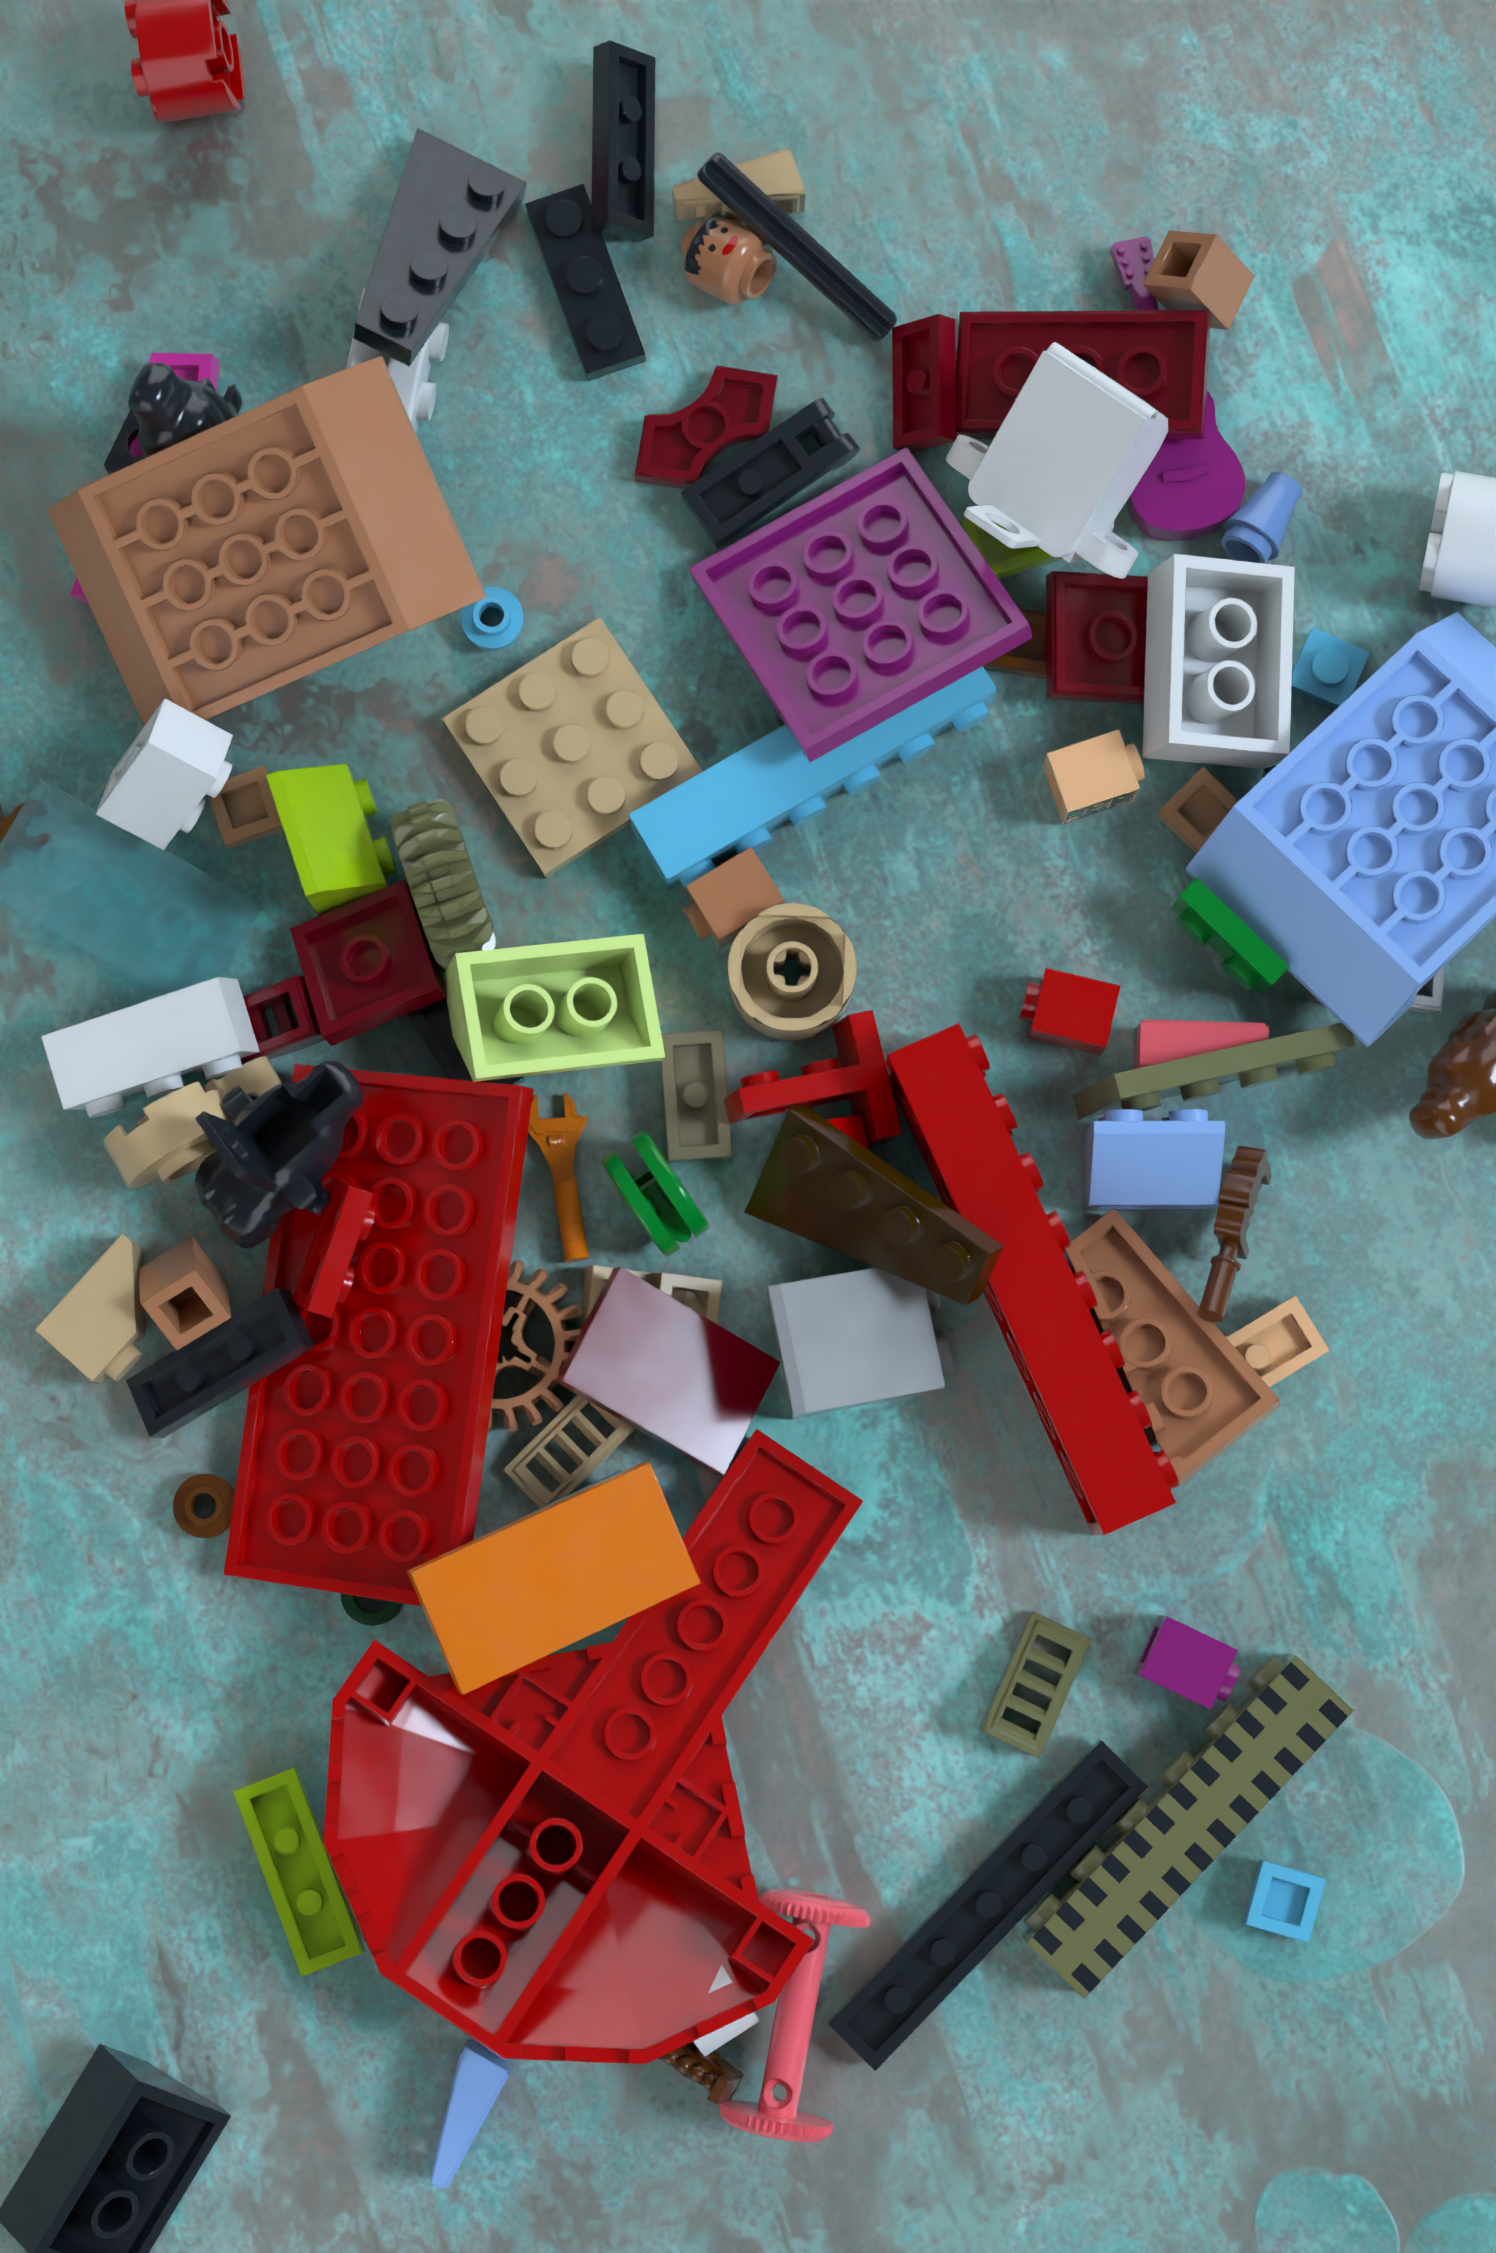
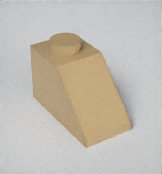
M123 1233L35 1329L92 1382L104 1384L109 1377L117 1382L132 1369L142 1355L136 1347L146 1337L145 1309L140 1304L139 1268L143 1266L142 1246L133 1238Z

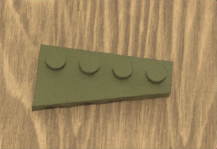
M1342 1023L1115 1073L1073 1095V1100L1079 1120L1104 1114V1111L1134 1109L1144 1112L1160 1107L1162 1105L1160 1100L1181 1095L1183 1102L1220 1093L1219 1085L1238 1080L1241 1089L1266 1084L1279 1079L1278 1070L1297 1066L1299 1075L1323 1071L1336 1066L1335 1055L1356 1045L1352 1032Z

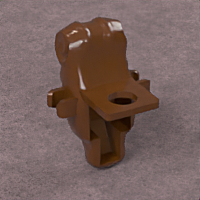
M1496 990L1487 996L1482 1011L1470 1012L1460 1020L1458 1026L1450 1032L1447 1043L1431 1058L1432 1060L1427 1069L1426 1090L1421 1095L1420 1102L1409 1113V1121L1414 1132L1423 1139L1431 1140L1453 1136L1470 1123L1496 1112Z

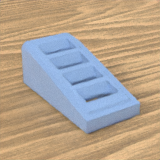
M468 2039L459 2056L432 2168L433 2177L431 2183L442 2190L444 2186L448 2188L513 2069L511 2061L498 2058L496 2054L471 2039Z

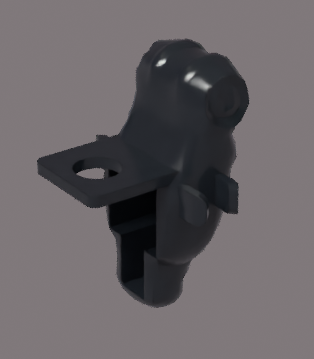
M147 363L139 371L132 385L128 400L130 411L104 463L106 471L109 475L238 416L242 406V397L236 385L229 386L224 397L216 392L208 378H204L200 382L183 380L166 364ZM137 436L144 455L142 458L130 454L131 444Z
M337 1061L323 1062L316 1065L303 1080L277 1084L260 1096L255 1092L247 1094L240 1086H236L222 1099V1105L234 1121L233 1123L205 1111H202L195 1118L217 1149V1151L203 1160L195 1175L194 1182L200 1202L214 1215L218 1222L219 1230L240 1247L252 1248L270 1238L279 1228L283 1215L295 1208H307L313 1215H316L330 1203L331 1196L320 1180L330 1171L338 1159L343 1146L346 1124L364 1101L363 1091L359 1082L344 1065Z

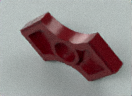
M716 365L708 387L692 404L670 414L645 415L634 475L635 482L685 490L701 478L708 464L722 451L739 443L756 441L770 431L778 375Z

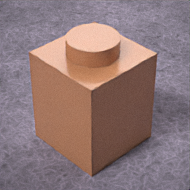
M1169 230L1143 282V286L1166 310H1209L1211 316L1210 328L1229 330L1255 276L1218 235Z
M749 847L686 885V894L690 904L683 907L682 910L699 939L703 941L711 936L720 950L732 943L741 929L759 913L769 907L784 904L785 900L753 848Z
M193 1236L139 1268L140 1304L176 1350L181 1349L231 1318L228 1282Z

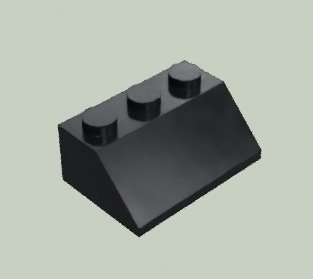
M99 2044L1 2205L0 2223L28 2253H149L231 2115L223 2108L147 2061Z

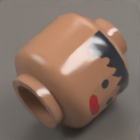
M715 212L705 218L703 222H695L683 238L681 252L685 256L683 267L686 279L698 289L728 305L741 304L748 299L758 298L768 288L773 279L777 265L773 248L743 220L731 212Z

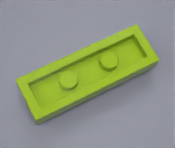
M293 1767L233 1791L301 1977L363 1953L365 1947L343 1888L323 1845L324 1837L298 1767Z

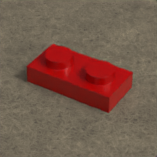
M337 1177L333 1178L329 1189L331 1201L322 1210L292 1298L305 1310L332 1318L336 1303L342 1304L349 1295L354 1279V1268L349 1265L357 1241L364 1242L375 1217V1206L370 1204L373 1193L356 1183Z

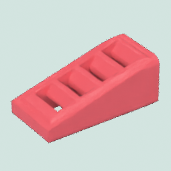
M1143 1019L1134 1030L1133 1069L1269 1039V1026H1265V1023Z

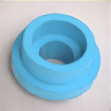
M486 587L483 589L487 598L462 608L461 624L466 637L475 646L491 651L501 650L510 646L520 636L524 625L523 609L518 599L509 591L499 587ZM488 608H498L504 613V618L499 625L488 627L480 621L482 613Z

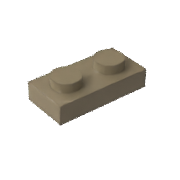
M723 1029L661 1034L665 1058L661 1061L669 1163L732 1159L731 1131L724 1098L728 1096Z

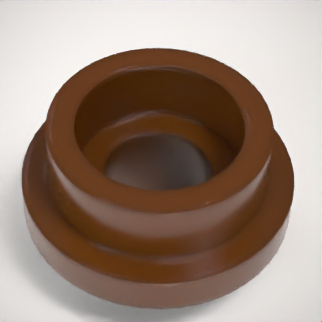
M198 1474L188 1478L178 1488L173 1500V1513L178 1525L186 1533L197 1538H213L223 1534L230 1528L235 1490L228 1481L217 1475ZM204 1493L210 1494L216 1502L214 1514L206 1519L200 1518L194 1511L195 1499Z

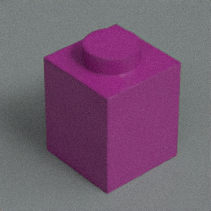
M1159 1615L1133 1674L1202 1707L1211 1709L1216 1698L1223 1702L1227 1700L1237 1681L1241 1667L1232 1663L1238 1651L1237 1649L1168 1616Z

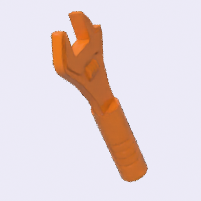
M564 1093L565 1117L539 1119L538 1095H533L528 1133L540 1147L551 1170L552 1188L564 1262L585 1261L589 1259L586 1233L584 1232L585 1227L583 1224L578 1183L575 1180L574 1163L576 1145L587 1125V1116L578 1115L573 1101L567 1093Z

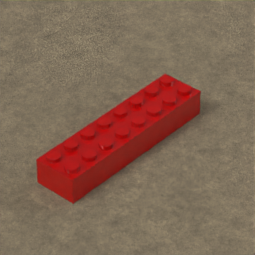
M957 1023L887 1054L885 1064L892 1092L942 1203L1004 1246L985 1285L983 1294L1092 1536L1106 1535L1175 1504L1176 1501L1171 1492V1489L1179 1486L1175 1470L1165 1451L1153 1452L1144 1432V1429L1152 1426L1147 1408L1137 1390L1126 1393L1116 1371L1125 1366L1121 1351L1110 1330L1100 1334L1090 1311L1098 1306L1093 1289L1082 1270L1074 1274L1072 1273L1063 1252L1066 1251L1065 1249L1071 1247L1068 1234L1057 1212L1053 1211L1045 1214L1037 1194L1039 1189L1044 1187L1042 1177L1031 1154L1026 1152L1019 1155L1011 1138V1135H1013L1012 1130L1017 1128L1016 1120L1003 1093L992 1096L984 1079L986 1077L985 1071L991 1068L979 1038L976 1034L965 1037L960 1024Z

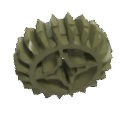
M443 798L429 803L425 800L408 806V809L394 814L391 823L393 838L418 915L437 965L445 971L455 953L498 949V942L452 805Z

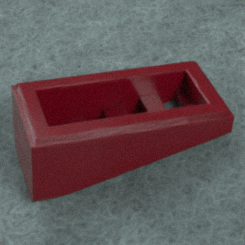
M296 975L243 996L260 1052L240 1058L242 1065L262 1056H267L271 1060L325 1041L320 1032L304 976ZM290 1001H292V1004H293V1007H294V1010H295V1013H296V1017H297V1020H298V1023H299V1026H300L299 1028L297 1027V1024H296V1021H295V1018H294V1015H293V1012H292V1009H291ZM272 1008L280 1032V1035L276 1037L272 1036L265 1009Z

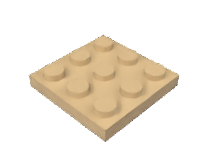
M601 617L442 718L447 730L545 878H548L630 825V813L703 772Z

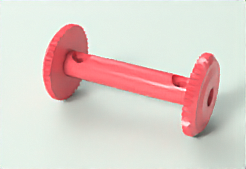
M768 1889L758 1896L759 1902L773 1912L792 1916V1925L802 1932L806 1929L811 1930L815 1935V1940L778 1996L759 2102L728 2100L719 2105L718 2112L730 2126L759 2136L785 2141L820 2142L832 2134V2122L810 2113L798 2111L797 2108L831 1924L847 1927L866 1928L869 1927L871 1918L863 1907L833 1896L793 1889ZM777 2085L785 2087L787 2091L785 2099H779L775 2095V2087Z

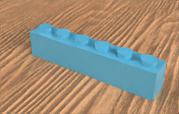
M982 666L812 762L808 761L786 725H783L630 813V826L667 889L670 890L682 883L686 890V885L715 869V863L734 852L740 854L749 847H752L754 852H757L773 840L769 832L791 820L793 825L798 827L816 818L827 809L824 800L843 789H846L851 796L868 788L882 777L878 769L900 757L903 764H907L920 758L936 746L933 737L952 726L956 728L958 733H961L977 725L990 715L987 706L993 703L997 689Z

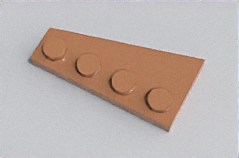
M1113 1208L1071 1241V1247L1066 1248L1065 1253L1074 1272L1077 1273L1082 1270L1093 1289L1098 1306L1092 1309L1103 1332L1110 1330L1118 1344L1125 1362V1366L1121 1367L1132 1391L1137 1390L1152 1421L1151 1431L1160 1449L1164 1450L1177 1475L1180 1487L1280 1407V1399L1213 1322L1199 1317L1198 1304L1116 1209Z

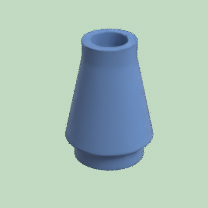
M1270 473L1265 483L1223 524L1225 534L1221 539V545L1224 551L1236 561L1265 564L1267 560L1275 559L1280 551L1295 504L1302 494L1300 485L1284 473Z

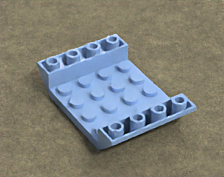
M1458 612L1415 634L1232 807L1185 869V872L1193 880L1198 878L1290 967L1287 970L1367 1048L1414 1004L1417 992L1496 917V648Z

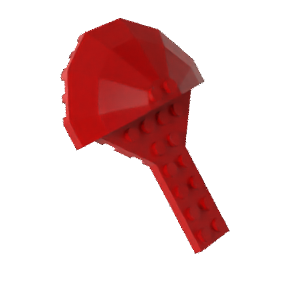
M756 1429L682 1538L700 1584L630 1616L613 1642L544 1656L462 1695L458 1693L450 1673L428 1676L374 1639L332 1700L323 1845L380 1975L501 2059L645 2065L774 2003L814 1939L759 1902L744 1838L746 1834L736 1785L733 1782L726 1748L727 1740L722 1715L863 1503V1500ZM721 1965H723L732 1983L709 1993Z

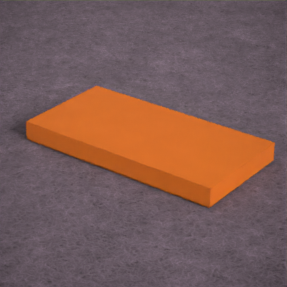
M649 1462L638 1464L407 1571L458 1693L462 1695L700 1584L695 1568Z

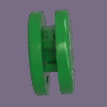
M641 1131L630 1138V1140L647 1165L645 1170L634 1176L615 1150L605 1155L601 1162L618 1191L655 1245L665 1256H670L680 1249L677 1242H688L691 1239L692 1232L696 1237L700 1236L709 1229V1223L651 1136L646 1131Z

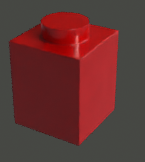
M1045 968L1040 983L1028 982L1019 1019L1030 1021L1027 1038L1101 1056L1107 1047L1121 986Z

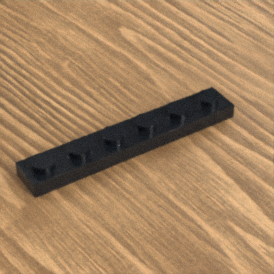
M1099 1739L828 2020V2025L876 2071L1148 1786Z

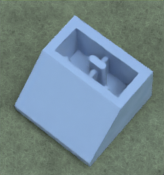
M1117 1109L1104 1111V1117L1094 1121L1083 1134V1211H1111L1113 1208L1116 1210L1213 1209L1219 1202L1225 1121H1208V1111L1202 1109L1169 1111V1117L1162 1118V1121H1143L1142 1110Z

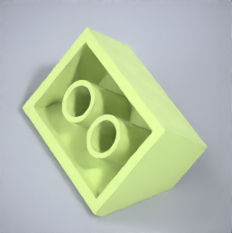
M644 934L455 953L443 974L452 1035L473 1082L662 1061L665 1058Z

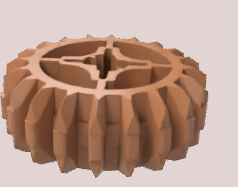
M513 1260L510 1266L506 1293L519 1296L513 1307H509L503 1316L502 1329H511L513 1326L512 1330L514 1333L511 1337V1342L518 1347L520 1353L529 1357L531 1362L526 1363L515 1356L508 1361L503 1356V1363H497L494 1384L504 1371L512 1368L526 1370L542 1380L534 1388L517 1397L492 1399L488 1432L491 1431L494 1425L495 1413H503L504 1427L507 1432L512 1433L518 1429L516 1412L525 1410L530 1423L533 1426H537L542 1423L541 1413L536 1407L537 1403L544 1399L548 1406L556 1412H559L564 1407L561 1399L554 1395L552 1391L558 1384L555 1380L569 1355V1344L575 1343L582 1330L568 1331L566 1323L576 1320L582 1315L579 1305H572L561 1311L556 1306L567 1295V1287L560 1283L547 1295L544 1294L541 1289L547 1282L548 1272L542 1268H538L534 1272L529 1284L523 1282L524 1263L521 1260ZM536 1304L544 1310L553 1328L555 1350L552 1362L531 1351L525 1342V1330Z

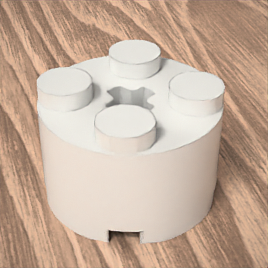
M1455 471L1454 475L1442 473L1431 531L1443 534L1429 533L1419 590L1431 592L1430 597L1496 608V478Z

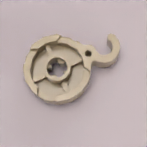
M262 1056L242 1065L243 1069L230 1072L218 1080L212 1079L204 1085V1088H202L199 1081L194 1082L154 1101L143 1108L146 1115L137 1122L136 1125L138 1127L129 1134H126L121 1125L115 1127L103 1139V1145L128 1189H137L161 1180L163 1183H169L197 1170L203 1160L217 1151V1149L195 1118L202 1111H205L233 1123L234 1121L222 1105V1099L233 1088L240 1086L247 1094L255 1092L260 1096L277 1084H281L282 1081L268 1057Z

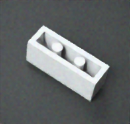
M216 977L41 1036L63 1110H86L89 1118L107 1115L124 1109L126 1106L123 1097L145 1090L147 1099L167 1095L184 1087L183 1077L204 1071L206 1079L225 1076L230 1072L243 1069L240 1058L260 1052L238 979Z

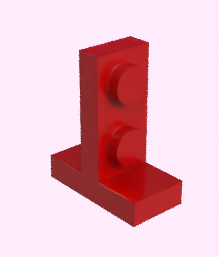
M873 1010L849 1014L832 1026L842 1068L839 1067L838 1059L834 1058L813 1062L800 1067L802 1076L779 1080L778 1071L773 1070L741 1078L742 1088L737 1089L724 1098L729 1124L786 1113L789 1109L800 1104L811 1108L849 1100L853 1116L861 1115L869 1147L886 1144L902 1135Z

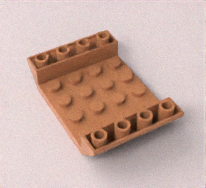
M382 356L296 388L86 485L47 509L144 726L164 698L200 718L208 720L211 717L412 629L487 598Z

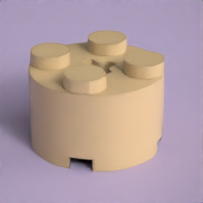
M785 903L769 907L750 920L733 940L728 957V985L732 1001L744 1022L768 1037L785 1041H799L815 1037L832 1028L838 1022L852 998L857 972V960L853 944L843 929L830 916L816 907L799 903ZM786 960H797L799 970L810 973V976L800 977L797 986L785 985L784 976L775 975L774 971L784 970Z

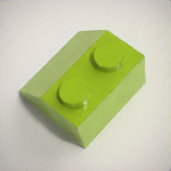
M347 763L279 770L266 774L305 896L319 916L389 886L386 876L397 873V869L386 837L376 840L373 838L367 817L378 814L366 777L355 781Z

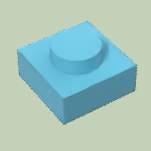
M1312 627L1292 670L1291 692L1335 711L1352 695L1370 652Z
M1259 1859L1243 1923L1309 1943L1326 1879L1318 1875Z

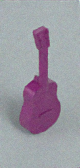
M1145 236L1114 243L1110 254L1124 290H1130L1134 310H1159L1157 299L1143 286V282L1154 262L1151 239ZM1208 391L1206 394L1204 439H1164L1154 459L1126 501L1128 513L1133 523L1150 538L1163 541H1183L1214 533L1223 528V524L1239 509L1245 493L1244 471L1236 453L1218 431L1214 400Z

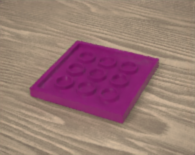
M907 447L689 568L696 587L809 762L818 759L1033 638L1030 624Z

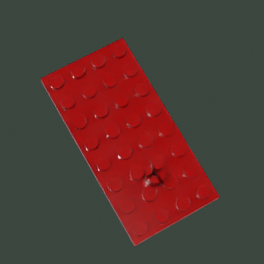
M294 1064L292 1082H299L306 1078L315 1066ZM348 1069L359 1082L363 1091L364 1101L346 1124L343 1146L338 1159L320 1181L328 1192L334 1177L356 1183L372 1192L373 1197L370 1204L375 1206L374 1222L364 1242L357 1241L349 1265L354 1268L352 1287L346 1300L342 1304L336 1303L332 1318L309 1312L296 1303L315 1347L249 1387L223 1575L421 1606L407 1571L469 1543L474 1538L534 1089L520 1085ZM295 1208L283 1215L279 1228L270 1237L262 1297L276 1288L291 1290L292 1295H294L322 1211L313 1215L307 1208Z

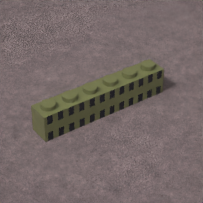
M1286 1654L1281 1661L1272 1655L1262 1663L1247 1681V1684L1253 1691L1240 1705L1235 1708L1228 1702L1220 1708L1203 1728V1731L1209 1738L1192 1756L1185 1749L1177 1754L1158 1776L1164 1783V1786L1148 1803L1141 1797L1137 1798L1113 1824L1120 1832L1103 1851L1097 1845H1093L1072 1866L1069 1874L1075 1880L1058 1899L1051 1892L1048 1893L1025 1917L1024 1922L1030 1928L1022 1936L1023 1939L1084 1999L1354 1711L1296 1655Z

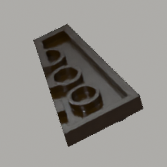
M804 1104L788 1110L744 1212L964 1305H968L980 1298L1004 1248L1002 1244Z

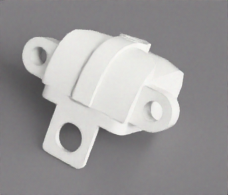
M1054 342L1046 351L1042 352L990 446L988 447L969 436L958 435L947 454L946 461L954 469L970 479L968 485L969 496L973 502L979 505L967 507L963 515L1010 548L1038 546L1049 555L1061 557L1069 563L1085 559L1096 568L1111 576L1126 578L1139 554L1129 543L1112 532L1114 520L1160 449L1168 433V418L1098 369ZM995 523H997V524L1003 526V527L1006 528L1007 530H1004L1003 528L997 526Z

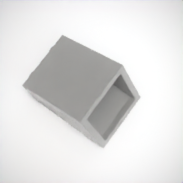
M878 1268L768 1286L767 1297L792 1420L943 1390L945 1388L943 1376L954 1374L947 1336L935 1338L930 1314L931 1312L941 1311L938 1293Z

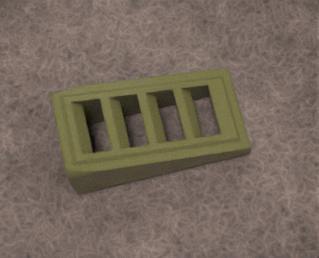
M1032 1611L978 1729L1040 1759L1091 1638ZM1037 1634L1070 1649L1066 1661L1033 1647L1032 1645ZM1028 1658L1060 1673L1055 1685L1023 1671L1026 1659ZM1018 1682L1049 1697L1044 1709L1013 1695L1012 1692L1016 1683ZM1006 1706L1037 1720L1038 1723L1033 1733L1002 1719L1001 1717Z

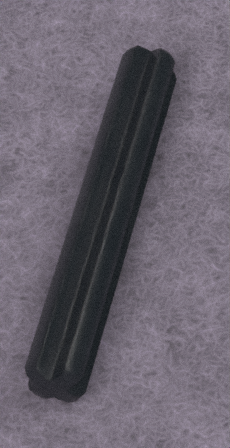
M716 152L703 164L697 175L699 181L873 341L878 342L888 335L897 322L895 313L722 153Z

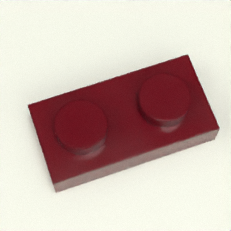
M935 314L893 327L892 329L893 449L900 451L907 447L910 453H915L952 443L956 440L955 319Z

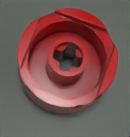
M226 0L125 1L124 9L127 26L131 36L137 38L140 58L131 60L134 86L139 97L149 96L154 117L158 122H174L235 111L241 108L237 100L244 99V75L236 34L229 35L225 23L222 20L220 21L219 17L231 14Z

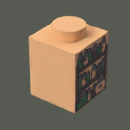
M1119 729L1046 754L1042 765L1062 824L1134 801L1140 790L1138 781L1145 779L1143 764L1136 746L1133 743L1125 746Z

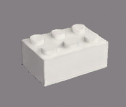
M1173 554L1148 572L1142 758L1262 769L1290 753L1295 567Z

